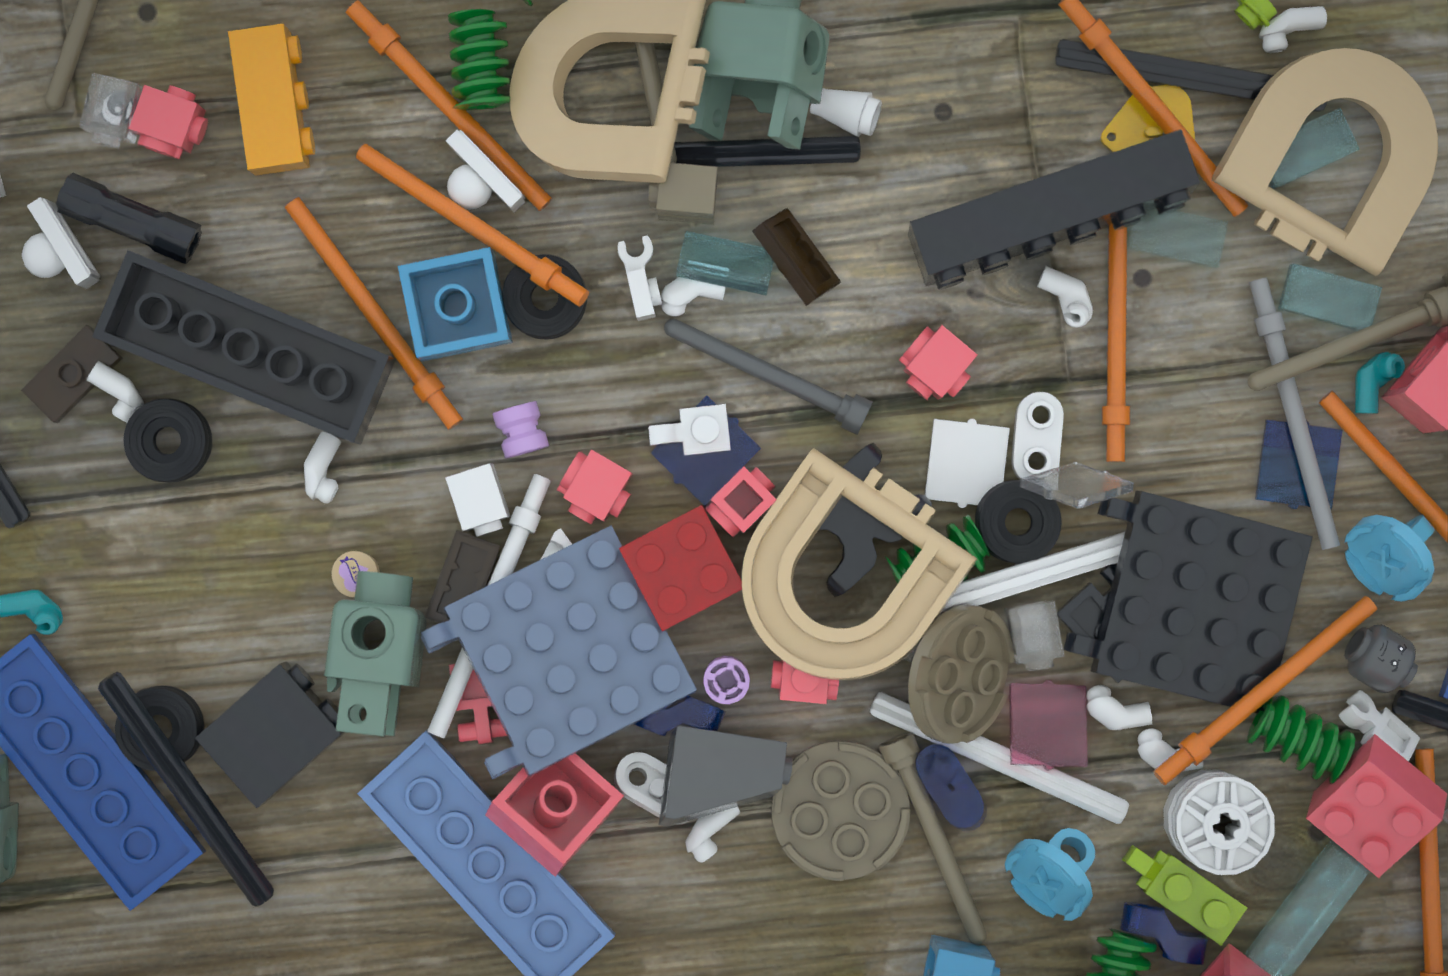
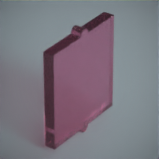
M1046 680L1043 684L1011 683L1009 685L1010 765L1043 766L1046 771L1052 770L1054 766L1087 767L1086 686L1053 685L1051 680Z

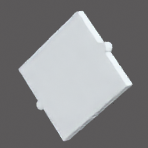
M934 419L925 496L929 500L957 503L960 508H965L967 504L978 505L987 491L1004 481L1010 428L977 424L975 419H969L967 423Z

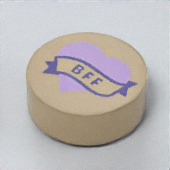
M350 551L342 554L335 561L332 568V581L336 589L346 596L354 597L357 572L380 573L376 560L363 551Z

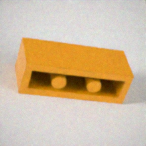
M283 23L228 31L247 170L257 176L310 168L308 155H315V143L311 127L304 128L302 110L309 108V101L305 82H298L295 64L302 63V51L298 36H291V32Z

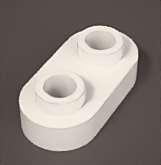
M1035 392L1024 397L1018 404L1015 413L1011 459L1012 469L1020 480L1031 481L1036 484H1042L1052 479L1057 473L1060 463L1064 413L1058 399L1046 392ZM1037 406H1042L1048 411L1049 417L1044 424L1035 422L1032 417L1033 410ZM1034 452H1038L1044 457L1045 463L1040 470H1034L1029 466V456Z
M631 753L625 756L615 769V787L626 799L660 817L666 764L646 753ZM640 771L645 777V783L641 786L633 785L629 780V773Z

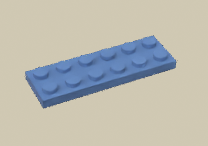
M427 729L357 794L524 976L574 975L613 939L616 933L560 872L556 877L552 875L485 816L493 799L437 738L427 732Z

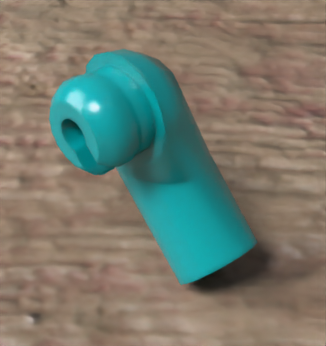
M1382 352L1376 354L1358 369L1355 376L1356 414L1379 413V389L1393 378H1399L1404 372L1405 363L1400 355Z
M34 589L0 595V618L25 614L37 625L36 631L43 635L55 633L63 622V614L60 607L40 590Z

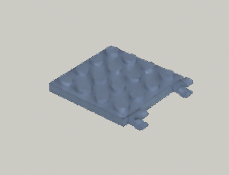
M612 525L445 606L444 612L448 621L434 625L421 632L422 636L420 638L428 654L456 640L460 641L512 744V747L485 759L486 762L484 764L492 780L520 765H523L528 777L697 691L667 631H662L626 564L619 550L622 545Z

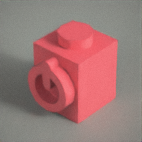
M144 85L129 129L140 136L137 142L138 145L162 155L180 159L183 151L191 154L193 145H199L202 142L208 125V119L204 118L206 110L194 102L196 95L189 91L169 85L166 93Z
M943 325L936 332L927 326L899 361L906 366L903 371L910 376L906 381L910 388L926 400L931 395L939 400L946 392L954 398L971 377L965 370L978 354Z
M592 449L588 456L579 451L563 476L557 490L564 494V499L572 503L568 511L592 525L596 517L606 521L609 514L616 518L619 516L631 495L624 489L633 473Z
M742 467L710 499L711 503L705 510L734 538L739 532L744 533L777 500L770 493L775 488V485L757 467L751 472Z
M773 660L771 688L779 689L778 697L780 700L827 704V700H837L839 680L812 676L795 669L783 660Z

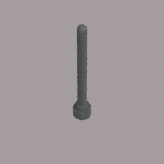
M670 319L664 325V331L668 336L835 414L834 419L842 423L841 428L858 435L873 403L858 394L854 398L847 394L842 398L677 319Z

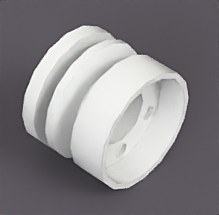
M1199 770L1183 777L1170 791L1164 806V829L1171 845L1198 868L1216 875H1236L1253 868L1268 853L1275 835L1274 814L1267 797L1252 783L1222 770ZM1220 814L1232 819V823L1225 826V834L1213 828L1214 824L1220 822Z

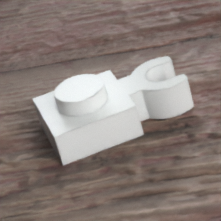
M1359 690L1349 697L1346 701L1349 706L1340 712L1339 717L1348 727L1359 729L1364 734L1360 743L1364 745L1376 734L1409 762L1420 737L1387 707L1380 712L1376 710L1374 702L1365 692Z

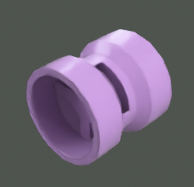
M537 401L506 408L492 414L496 427L502 430L503 435L507 436L501 444L505 459L549 446L546 433L536 428L538 425L537 420L540 417Z
M733 656L715 658L708 664L704 672L703 684L705 691L712 700L720 704L738 702L749 689L750 677L747 667L741 660Z

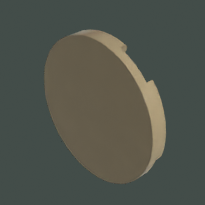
M958 605L941 614L923 635L911 664L908 681V699L913 719L917 727L927 737L947 744L969 743L982 735L1001 712L1008 695L1003 694L1007 679L1008 665L1014 662V650L1009 629L997 613L976 605Z
M837 740L814 745L801 752L792 760L789 784H783L782 789L772 797L771 815L776 837L784 852L796 865L814 876L828 880L843 881L859 878L879 870L895 856L903 844L909 828L910 803L908 792L897 770L894 771L891 764L885 763L881 753L864 744Z

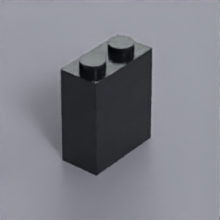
M288 662L278 664L195 738L256 809L271 799L345 733L336 731L338 707L328 698L323 702L310 689L315 684L314 681L297 663L293 667Z

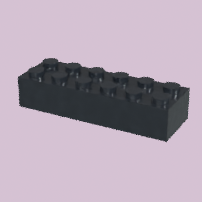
M1182 129L910 221L908 237L925 286L936 284L938 290H942L964 282L963 277L968 272L980 269L982 275H987L1009 266L1008 262L1012 257L1024 254L1026 260H1031L1053 251L1052 247L1056 245V242L1065 239L1069 240L1070 245L1085 242L1096 237V232L1101 230V227L1111 223L1114 230H1119L1139 223L1141 221L1140 217L1146 215L1148 211L1157 209L1159 215H1164L1185 207L1184 202L1191 199L1190 195L1200 184Z
M129 250L126 252L92 336L105 343L360 445L396 360L389 355Z

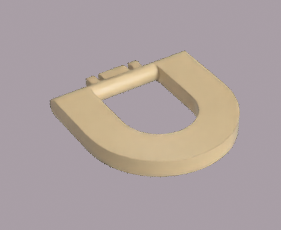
M568 0L553 10L539 23L526 40L516 60L511 77L509 96L512 120L517 133L527 148L554 170L576 178L651 183L666 182L679 123L695 124L697 112L694 109L684 107L699 106L706 70L702 66L693 65L708 64L710 52L702 47L695 48L706 0ZM604 43H672L654 126L584 124L571 120L564 106L563 95L566 79L575 63L586 52Z
M1350 48L1330 49L1311 53L1283 67L1264 85L1212 176V181L1262 210L1254 223L1258 228L1267 231L1275 218L1276 222L1270 235L1299 252H1304L1310 240H1312L1313 243L1306 255L1311 259L1320 261L1327 248L1373 276H1377L1387 264L1431 184L1438 154V133L1435 118L1420 86L1403 68L1393 61L1370 51ZM1333 99L1349 100L1365 108L1377 122L1383 142L1382 158L1379 167L1344 230L1268 186L1305 119L1315 108Z
M815 448L805 457L751 537L742 568L743 599L748 616L756 632L763 642L784 662L797 670L819 678L831 680L860 679L883 672L896 665L917 647L927 629L938 618L965 579L977 558L927 525L936 512L928 504L923 506L917 516L913 515L912 512L920 502L919 498L891 479L886 481L880 491L876 490V486L883 477L882 473L873 468L869 471V475L863 482ZM844 496L922 550L883 606L872 618L850 628H831L815 622L802 611L794 594L793 576L801 554L840 498Z

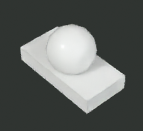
M456 130L446 140L450 148L466 163V165L456 168L449 176L447 190L452 201L464 209H477L487 203L493 191L513 213L525 203V197L522 192L462 130Z
M40 197L27 205L43 231L31 236L24 244L22 259L28 271L40 278H50L58 275L66 268L75 284L86 289L101 281L99 273L61 213L57 212L58 208L55 203Z

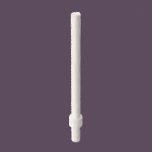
M537 474L533 475L521 507L515 506L509 524L512 526L488 585L513 574L529 533L534 534L541 516L538 514V511L551 480ZM463 647L427 731L445 739L473 671V667Z

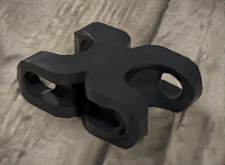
M875 443L866 445L842 467L864 482L869 475V471L881 462V450ZM914 495L920 499V502L912 512L913 515L917 516L925 504L931 507L932 502L925 495ZM844 496L840 498L819 529L828 530L836 535L842 545V559L836 569L828 576V591L834 597L844 594L873 568L877 558L872 542L873 538L886 542H895L904 538Z

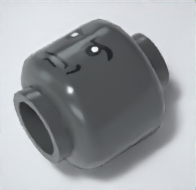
M1382 624L1373 625L1370 628H1360L1350 639L1344 653L1345 659L1348 660L1347 668L1349 673L1357 680L1380 693H1389L1398 686L1401 688L1406 687L1413 680L1418 669V665L1414 663L1416 649L1413 643Z

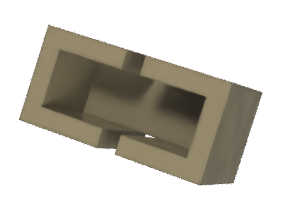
M670 163L666 182L649 183L648 202H650V208H656L658 220L714 225L717 167Z

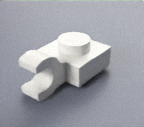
M648 236L642 237L644 252L638 257H632L627 253L624 241L618 242V254L625 265L638 321L655 318L653 306L662 305L656 277L647 279L645 266L653 255V245Z
M726 404L679 409L680 423L648 427L650 446L682 442L684 456L731 450Z

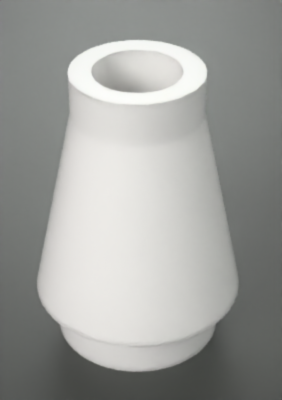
M823 88L821 103L811 104L810 113L826 119L856 137H859L861 134L871 136L880 116L882 101L872 98L871 92Z

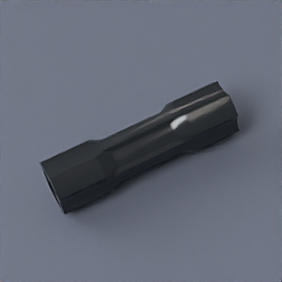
M75 173L67 176L56 201L57 212L88 225H98L145 244L154 252L187 264L192 259L202 235L201 225L171 212H161L111 192L105 185Z

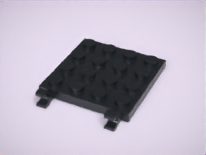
M1144 491L1135 492L1133 503L1102 496L1097 514L1128 522L1098 639L1067 632L1063 650L1092 657L1091 672L1231 707L1281 665L1313 536ZM1261 706L1254 713L1258 714L1259 711H1265V709Z

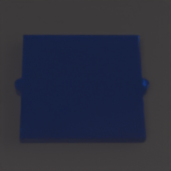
M706 395L696 407L717 404ZM727 415L730 451L684 456L683 443L678 442L658 445L651 452L674 475V483H682L704 506L761 449L738 426L739 420L736 417L730 418Z
M1265 420L1255 500L1288 504L1290 509H1297L1298 506L1310 507L1288 423ZM1307 421L1328 502L1332 510L1342 430L1311 426Z

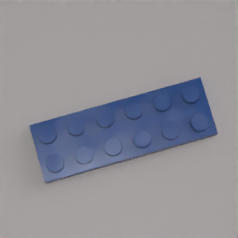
M35 633L28 635L0 657V747L121 901L131 911L205 853V848L142 768L134 765L124 756L118 746L115 734Z

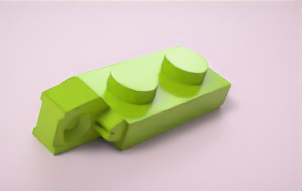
M1131 845L1122 858L1125 863L1142 874L1136 884L1143 889L1144 893L1220 946L1223 945L1247 910V907L1171 854H1165L1160 849L1152 859L1137 847Z

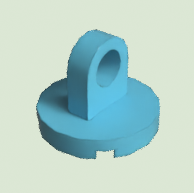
M1377 514L1364 517L1346 535L1345 542H1348V550L1345 552L1347 563L1355 577L1370 591L1378 595L1385 592L1393 595L1390 600L1400 602L1415 599L1432 582L1434 564L1432 555L1424 542L1432 535L1435 528L1422 514L1411 519L1406 524L1393 517Z
M1072 828L1062 829L1054 835L1049 843L1039 839H1024L1017 843L1007 855L1004 865L1006 872L1011 870L1014 877L1010 882L1015 892L1039 913L1052 918L1056 914L1065 916L1063 920L1072 921L1080 917L1090 905L1093 893L1091 883L1085 872L1095 859V848L1092 841L1083 832ZM1066 844L1074 847L1079 853L1080 862H1075L1068 854L1062 851L1061 845Z

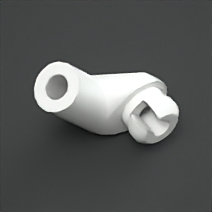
M1322 6L1289 8L1270 20L1268 27L1262 26L1259 38L1263 39V50L1267 53L1282 52V50H1286L1288 47L1287 34L1294 31L1323 29L1327 23L1326 10Z
M324 431L319 434L304 462L305 492L313 501L317 498L323 503H330L336 495L338 484L335 480L326 478L327 468L341 441L334 435Z
M1097 685L1088 690L1086 695L1088 700L1087 709L1090 715L1106 728L1122 730L1152 725V714L1148 702L1123 706L1119 701L1111 697V689L1105 685Z
M1146 729L1137 738L1140 745L1138 752L1141 759L1154 769L1179 750L1172 748L1167 742L1163 741L1162 733L1157 729ZM1203 761L1197 766L1192 763L1184 771L1203 768Z
M735 807L698 818L685 841L687 852H692L698 862H705L713 856L718 848L710 837L740 814L739 808Z

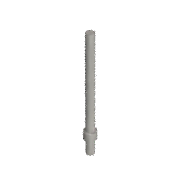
M1267 277L1249 282L1259 317L1254 319L1259 337L1264 336L1271 365L1289 359L1282 331L1286 330L1282 312H1276ZM1292 377L1277 383L1321 548L1325 550L1340 546L1296 381Z

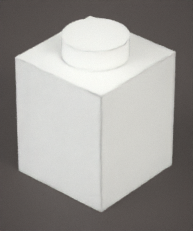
M488 463L446 477L463 531L474 529L476 537L503 529L501 520L511 516L494 464Z

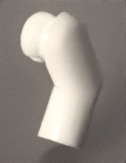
M1045 266L1037 287L1058 296L1064 320L1069 326L1074 328L1083 327L1091 319L1093 313L1086 285L1079 279Z
M685 272L664 287L661 293V299L663 300L662 310L670 316H680L685 313L686 304L697 296L723 300L727 278L697 272Z
M100 361L96 363L86 381L119 399L113 407L112 413L127 423L132 414L144 405L142 397L129 378Z

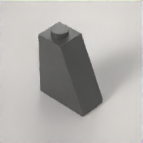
M677 725L670 734L658 826L669 827L773 797L782 789L783 784L788 785L790 781L792 757L786 756L787 742Z

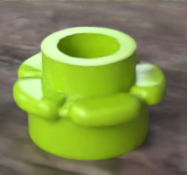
M1236 0L1239 6L1234 12L1252 30L1258 25L1268 27L1270 25L1269 21L1277 14V10L1269 0Z

